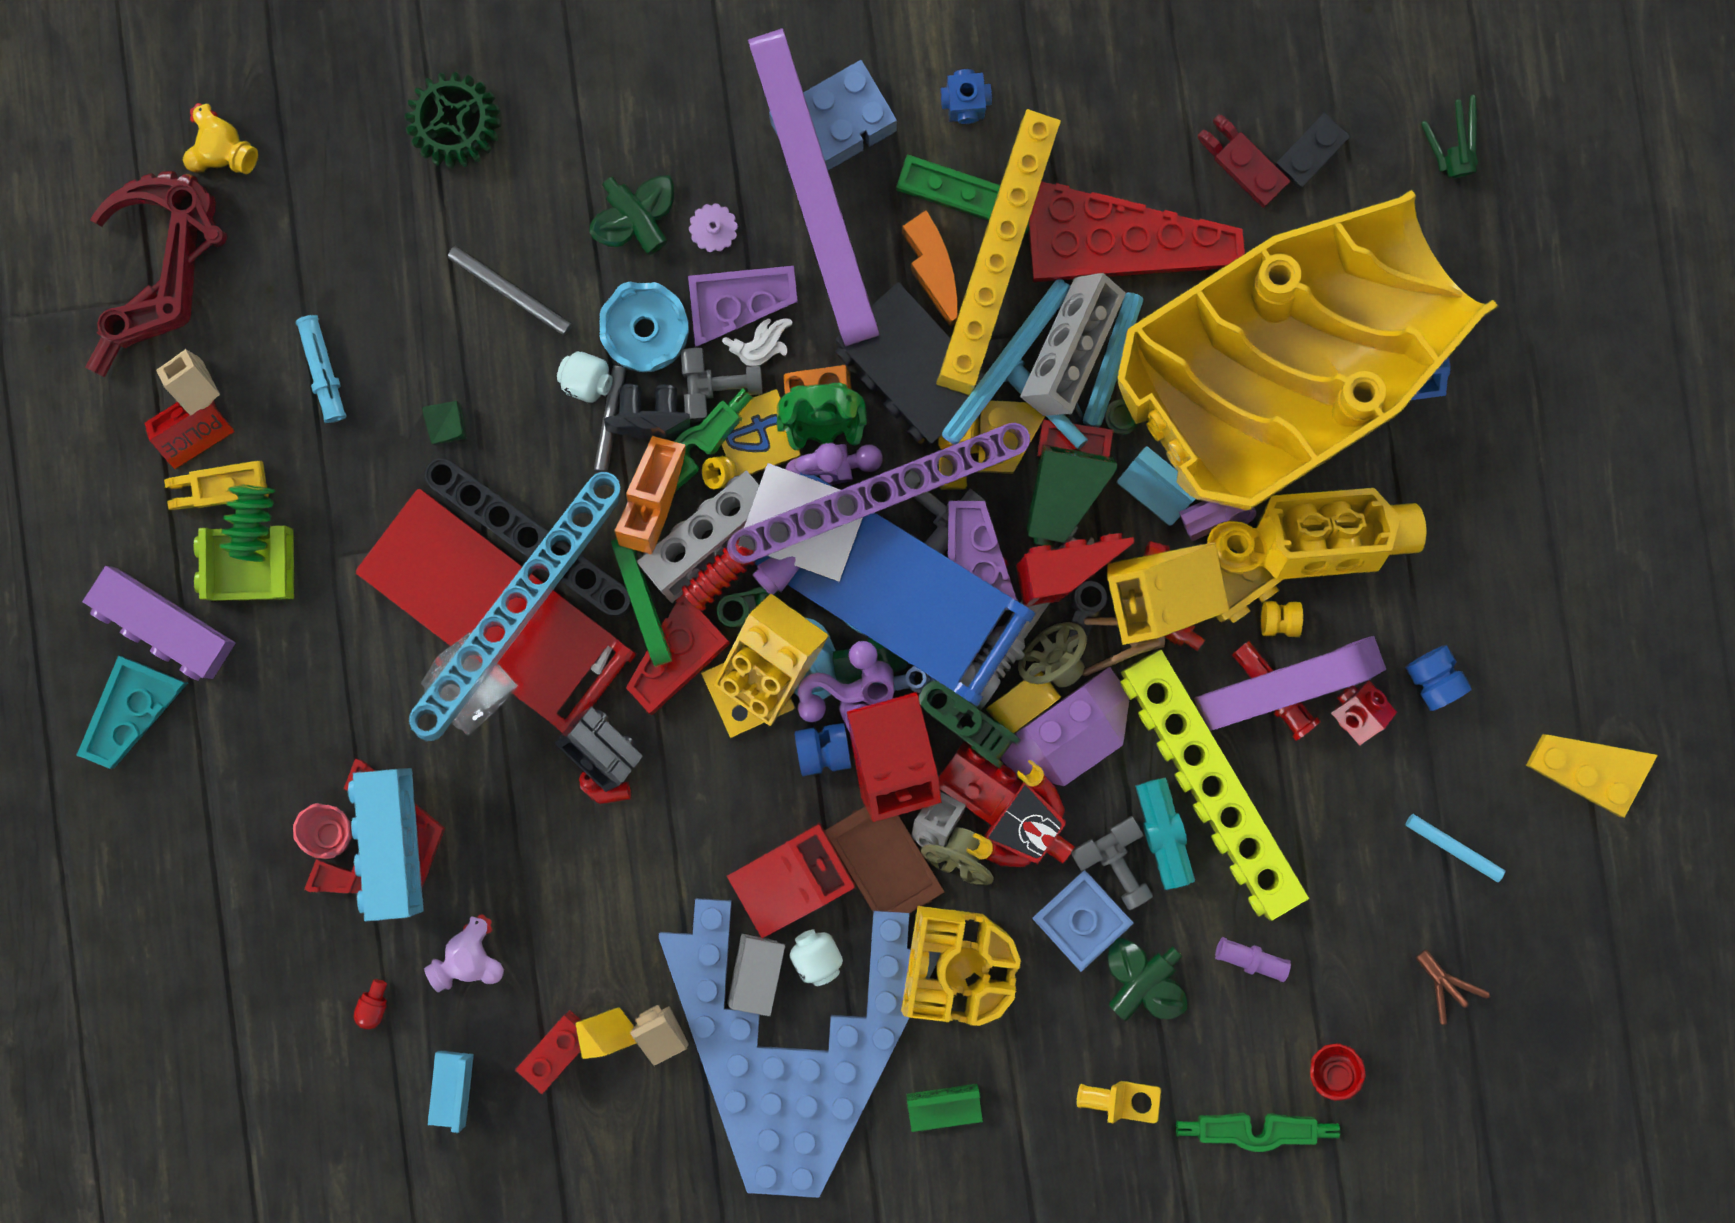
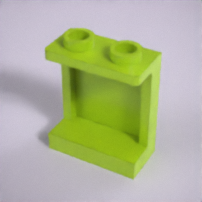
M270 526L268 528V535L258 537L267 543V548L256 551L265 557L263 562L245 561L230 557L229 552L219 547L221 543L231 542V538L221 533L222 529L199 528L198 536L194 539V554L196 558H199V572H196L194 575V588L196 593H199V599L206 601L294 599L293 528Z

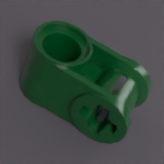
M758 587L747 592L724 597L717 606V615L720 622L728 628L743 627L748 615L770 594L763 587ZM777 591L774 596L779 599V591ZM736 602L742 606L744 613L739 620L729 621L723 616V609L728 603Z

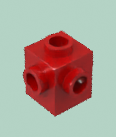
M1368 680L1358 688L1352 685L1340 693L1337 697L1340 703L1331 714L1337 719L1339 725L1361 745L1385 729L1397 711L1387 701L1385 695Z

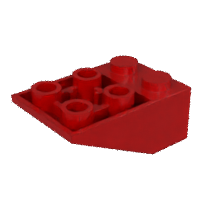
M1121 533L1102 536L1100 537L1101 541L1087 545L1086 539L1066 542L1065 547L1058 550H1051V545L1029 549L1030 553L1024 554L1022 560L1016 565L1023 605L1029 607L1059 602L1134 543V538L1123 539Z
M916 692L847 711L861 799L873 822L942 803L938 774Z
M820 823L727 875L761 938L770 935L855 888V883Z

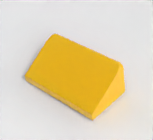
M614 1008L576 1022L583 1059L606 1056L637 1043L631 1034L634 1026L621 1008Z

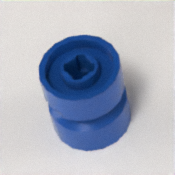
M1447 645L1424 654L1405 667L1414 684L1423 686L1420 694L1430 711L1439 709L1457 700L1472 689L1463 672L1454 670L1453 667L1456 664V660Z
M844 723L824 726L822 732H818L815 728L795 731L802 776L822 773L824 767H828L831 771L852 768Z

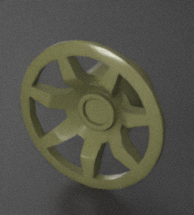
M1063 622L1040 632L1023 650L1025 656L1018 663L1020 676L1031 684H1044L1052 681L1057 687H1067L1075 683L1084 671V663L1080 659L1087 643V635L1084 629L1076 623ZM1070 630L1077 631V635L1067 639ZM1058 631L1056 643L1052 644L1047 636ZM1039 641L1045 649L1043 652L1031 651ZM1078 645L1076 651L1074 652L1073 648ZM1026 661L1039 662L1033 663L1027 671L1025 670ZM1040 671L1045 672L1043 676H1035Z
M959 827L954 828L946 847L928 844L924 845L921 849L924 858L938 869V863L943 861L947 862L941 870L946 873L952 872L956 867L959 868L960 876L965 882L975 885H990L994 880L991 872L978 863L980 859L966 851L967 848L972 851L976 850L980 844V841L973 837L975 833Z

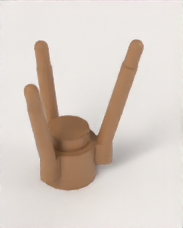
M1098 617L1084 619V624L1118 626L1117 618ZM1165 637L1130 643L1132 648L1084 669L1082 675L1088 676L1137 654L1162 648L1165 645Z

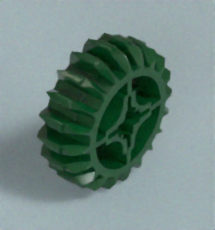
M455 71L452 73L450 81L447 80L444 73L440 72L438 74L439 83L434 84L430 78H426L425 82L428 89L423 91L421 88L415 87V93L418 95L419 100H408V105L415 111L405 113V119L412 123L406 127L408 135L414 136L411 144L414 148H421L420 154L423 158L427 159L432 156V162L437 166L445 159L447 167L453 169L456 159H458L462 167H467V157L472 156L476 162H480L481 157L478 151L483 149L485 152L490 153L491 147L487 140H498L497 133L491 129L501 127V121L494 117L500 113V108L498 105L492 104L495 100L493 93L485 92L486 86L481 81L474 84V79L471 75L467 74L461 81L459 73ZM464 96L471 100L469 102L464 100L453 104L448 102L446 97ZM437 104L438 114L430 121L431 125L427 127L428 115L433 106ZM446 109L456 116L457 124L461 129L460 132H458L454 125L451 126ZM480 112L478 127L470 137L468 133L469 124L476 119L475 115ZM453 136L458 138L461 143L443 145L434 140L439 137L443 140L446 137Z

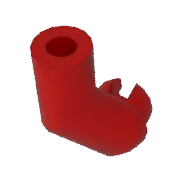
M582 772L579 777L580 787L583 792L599 804L631 799L629 782H622L619 786L605 792L585 772Z

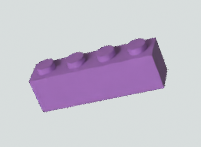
M104 567L83 600V603L93 608L90 612L92 616L107 624L112 620L122 627L120 630L122 635L137 643L142 639L152 646L150 649L152 654L167 662L172 658L182 665L180 668L182 673L199 681L200 677L213 679L236 644L228 637L115 567Z

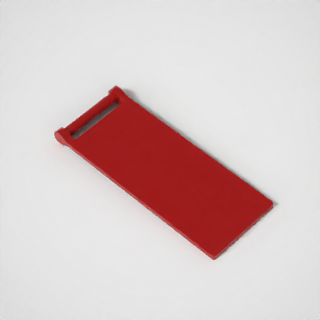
M417 489L356 569V574L458 651L523 566L426 492ZM531 573L529 580L532 583H544ZM553 590L488 675L563 733L579 713L594 706L627 661L631 662L637 653ZM514 598L508 603L507 609L512 613L523 612L527 607V602L522 598ZM497 626L491 627L487 630L485 638L490 642H498L503 639L505 630ZM607 646H609L616 653L568 717L564 719L557 713ZM477 655L467 657L469 661L478 668H481L483 664L481 657Z

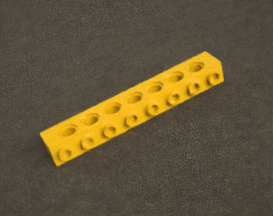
M1029 109L1025 112L936 382L937 385L966 395H970L976 385L1061 120Z

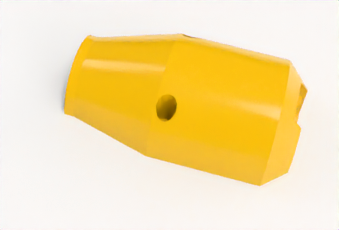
M1412 190L1400 198L1275 235L1128 328L1117 377L1122 397L1136 424L1148 421L1146 425L1156 441L1162 443L1167 450L1166 454L1170 462L1178 470L1176 482L1191 497L1243 510L1252 509L1397 416L1479 320L1497 307L1494 300L1488 304H1482L1473 300L1444 271L1432 253L1419 226L1415 211L1416 195Z

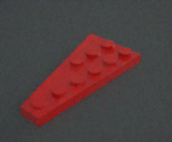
M1045 182L1040 183L1028 220L1033 282L1055 281L1057 279L1069 280L1075 277L1100 273L1111 277L1222 269L1245 254L1243 229L1204 219L1195 220L1179 216L1178 213L1168 210L1163 212L1147 208L1143 204L1095 192L1090 194L1070 189L1069 186L1056 183V185Z

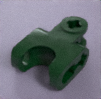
M931 681L923 687L919 696L920 705L933 718L970 744L972 749L1000 769L1003 766V763L1000 761L1002 756L1012 743L1018 745L1021 739L996 720L990 719L974 705L942 683ZM939 694L946 695V705L943 708L935 709L932 706L934 697ZM963 716L966 718L972 716L974 721L972 728L967 726L963 728L960 722ZM1000 737H1002L998 744L995 746V748L991 751V748L994 746L997 740Z

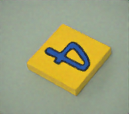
M777 389L753 397L739 413L742 421L722 443L725 455L730 457L736 465L737 476H740L746 470L750 475L766 469L767 463L777 466L801 457L799 450H794L789 445L786 431H777V404L780 400Z

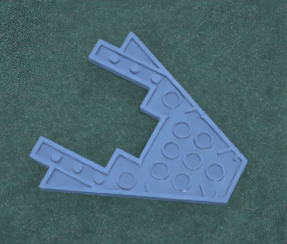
M696 898L693 934L660 932L659 940L747 1193L819 1198L910 1018L903 1016L901 1012L911 948H907L909 913L873 912L867 1017L831 1015L829 1051L758 1046L760 1014L724 1008L732 901ZM929 951V967L926 978H930L937 964L939 952Z

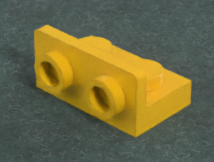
M1258 566L1253 571L1243 574H1231L1221 571L1229 611L1216 616L1220 622L1230 619L1232 623L1236 622L1250 612L1247 605L1255 599L1259 598L1262 603L1279 591L1276 585L1283 579L1276 580L1264 566Z

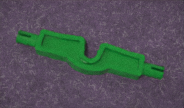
M744 388L741 389L729 404L721 401L699 426L687 429L674 441L686 446L675 492L698 472V465L690 457V449L693 446H698L708 455L716 453L728 435L742 421L739 413L753 399Z
M1246 1113L1200 1115L1198 1122L1176 1121V1127L1178 1128L1176 1129L1177 1136H1198L1202 1143H1236L1241 1148L1253 1152L1270 1151L1281 1144L1315 1145L1317 1144V1138L1339 1139L1340 1133L1337 1132L1340 1131L1339 1123H1317L1314 1117H1297L1269 1113L1265 1116L1263 1132L1258 1136L1252 1134L1251 1118Z

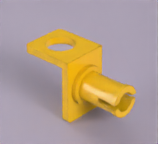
M1126 1081L1118 1082L1111 1087V1090L1081 1084L1077 1093V1107L1108 1111L1109 1123H1115L1121 1118L1156 1123L1159 1118L1161 1088ZM1138 1092L1146 1093L1151 1099V1109L1146 1113H1139L1132 1106V1098Z

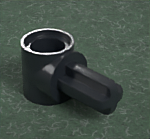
M1098 578L1088 579L1079 585L1071 606L1076 610L1071 622L1080 625L1084 629L1087 639L1093 625L1084 624V619L1102 617L1105 607L1110 600L1109 586ZM1094 586L1100 590L1102 599L1099 604L1091 605L1085 600L1084 590L1086 587ZM1070 630L1067 639L1077 635V631Z

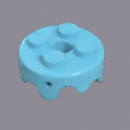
M623 283L617 287L613 295L601 308L600 340L609 355L619 365L629 370L653 372L665 368L675 361L686 345L689 326L685 309L679 298L659 283ZM642 319H649L654 323V331L648 337H640L635 333V326Z

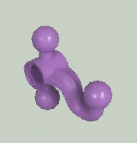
M825 443L815 450L814 453L791 460L785 470L799 475L800 473L820 475V479L830 485H836L853 480L851 469L859 468L864 472L876 471L883 462V455L874 445L861 446L856 454L848 455L845 444Z
M866 641L857 642L849 651V659L855 668L862 670V678L851 684H842L826 673H813L806 676L798 687L800 700L798 703L799 715L808 722H816L824 716L826 711L824 700L820 696L812 694V690L816 687L824 688L835 698L846 703L865 701L867 704L872 705L894 699L893 669L883 661H876L877 651L871 643ZM880 682V683H883V684H882V685H873L872 683Z

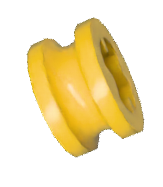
M727 456L708 458L702 466L703 480L712 489L725 488L728 481L737 476L736 465Z

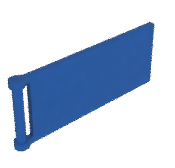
M800 473V475L831 486L830 484H828L827 482L823 481L815 475H805ZM876 513L862 518L840 581L799 568L787 584L976 706L979 705L983 698L981 693L1027 621L1031 622L1036 615L1031 609ZM765 556L757 559L755 564L758 566L771 557ZM1008 608L1015 613L969 687L965 686L960 682L1005 609Z

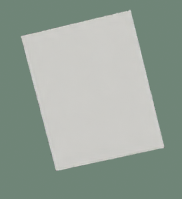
M767 463L744 528L840 491V489ZM840 497L837 502V508L841 514L851 516L854 512V503L848 497ZM807 510L803 517L805 525L810 529H818L821 525L820 515L814 510ZM862 518L767 556L778 560L793 556L796 559L795 566L840 581ZM774 523L770 527V536L775 542L783 543L786 541L788 532L784 525ZM740 537L738 545L754 550V543L750 538Z

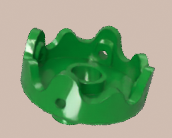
M843 383L795 386L777 404V431L782 432L785 430L789 445L797 451L801 450L809 439L823 445L825 443H833L834 439L842 433H845L849 444L856 446L861 441L864 425H867L866 403L863 397L847 388V385Z

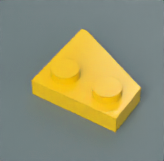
M989 401L980 413V435L1009 423H1019L1028 430L1031 442L1045 416L1027 402ZM1005 432L1003 436L1005 446L1015 450L1018 445L1017 437L1012 432ZM979 446L978 463H983L986 455L984 449ZM1025 451L978 472L1013 474Z

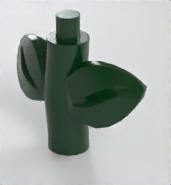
M670 175L658 176L647 180L638 187L635 195L625 184L620 186L614 177L606 179L602 186L609 194L606 200L613 208L606 209L597 214L590 224V235L605 246L619 247L631 240L635 234L648 256L663 248L668 241L655 220L666 216L672 208L674 184Z
M1117 938L1109 946L1108 967L1112 976L1124 985L1108 1003L1109 1006L1126 1022L1142 1002L1152 1016L1160 1019H1173L1185 1013L1187 1010L1185 993L1179 984L1168 979L1177 971L1173 966L1183 956L1172 946L1163 956L1157 953L1148 961L1146 953L1141 947L1129 940Z

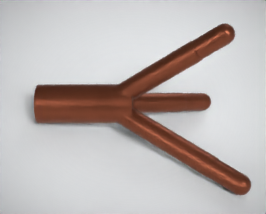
M1427 949L1415 957L1434 981L1440 1024H1447L1443 986L1464 1008L1468 1006V1002L1453 985L1486 999L1490 997L1489 992L1446 974Z

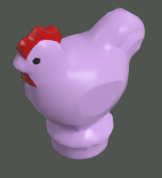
M483 914L477 918L471 916L470 923L465 925L463 931L451 938L446 945L445 961L442 962L434 959L432 964L424 968L425 974L435 991L439 993L444 989L449 990L452 987L454 978L465 982L482 980L485 984H494L502 979L504 969L501 963L487 956L482 945L485 935L493 931L491 919L486 918Z

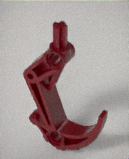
M162 171L158 174V177L153 173L143 175L141 180L137 181L134 179L124 184V187L109 195L90 219L93 223L103 227L105 222L118 210L135 204L156 205L171 212L160 280L152 287L150 285L145 287L126 305L108 309L99 316L97 334L102 337L85 368L102 377L106 376L121 346L127 349L132 344L180 328L190 321L195 259L211 245L220 247L227 240L226 233L217 227L213 220L216 209L215 198L199 184L198 179L193 175L183 174L178 178L174 171ZM188 196H192L191 206L186 210H180L181 201ZM197 230H200L204 233L206 241L196 248ZM124 320V330L122 333L115 335L114 325L118 321Z

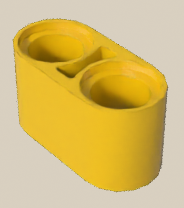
M1040 671L1035 676H1043L1044 673ZM1023 680L987 707L986 710L994 720L1012 733H1015L1059 700L1061 696L1050 682L1031 684Z

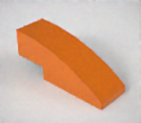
M924 211L903 225L902 229L903 236L919 257L911 263V272L945 321L952 327L957 321V292L954 273L941 235L928 212Z
M652 436L626 492L628 502L615 529L619 546L653 554L674 497L685 456V444Z

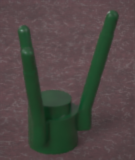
M1471 95L1469 98L1468 145L1462 100L1456 99L1455 101L1459 146L1447 149L1448 156H1444L1428 122L1423 121L1421 124L1437 158L1439 172L1447 171L1449 179L1464 177L1477 172V98L1475 95Z

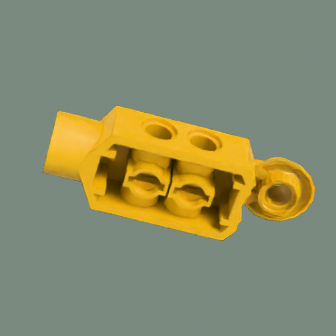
M1375 488L1271 496L1256 528L1238 521L1223 522L1211 530L1207 543L1215 542L1221 571L1231 574L1247 573L1253 571L1258 566H1264L1276 580L1374 572L1381 569L1389 555L1421 552L1426 541V522L1423 511L1418 504L1390 505Z

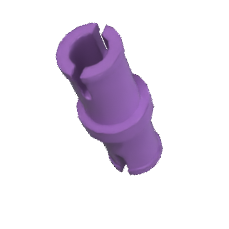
M1224 937L1220 939L1215 952V959L1223 960L1243 967L1246 973L1254 974L1257 972L1277 979L1280 982H1285L1291 968L1290 960H1284L1264 953L1261 947L1253 945L1250 948L1227 940Z

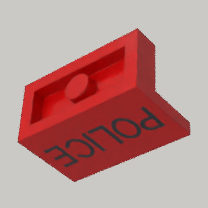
M214 400L208 407L199 409L191 416L177 402L144 423L149 441L174 469L234 432L233 427L218 411Z

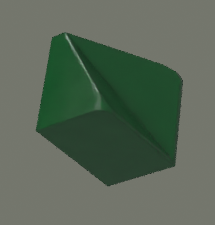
M458 401L422 407L432 445L467 439L462 407Z

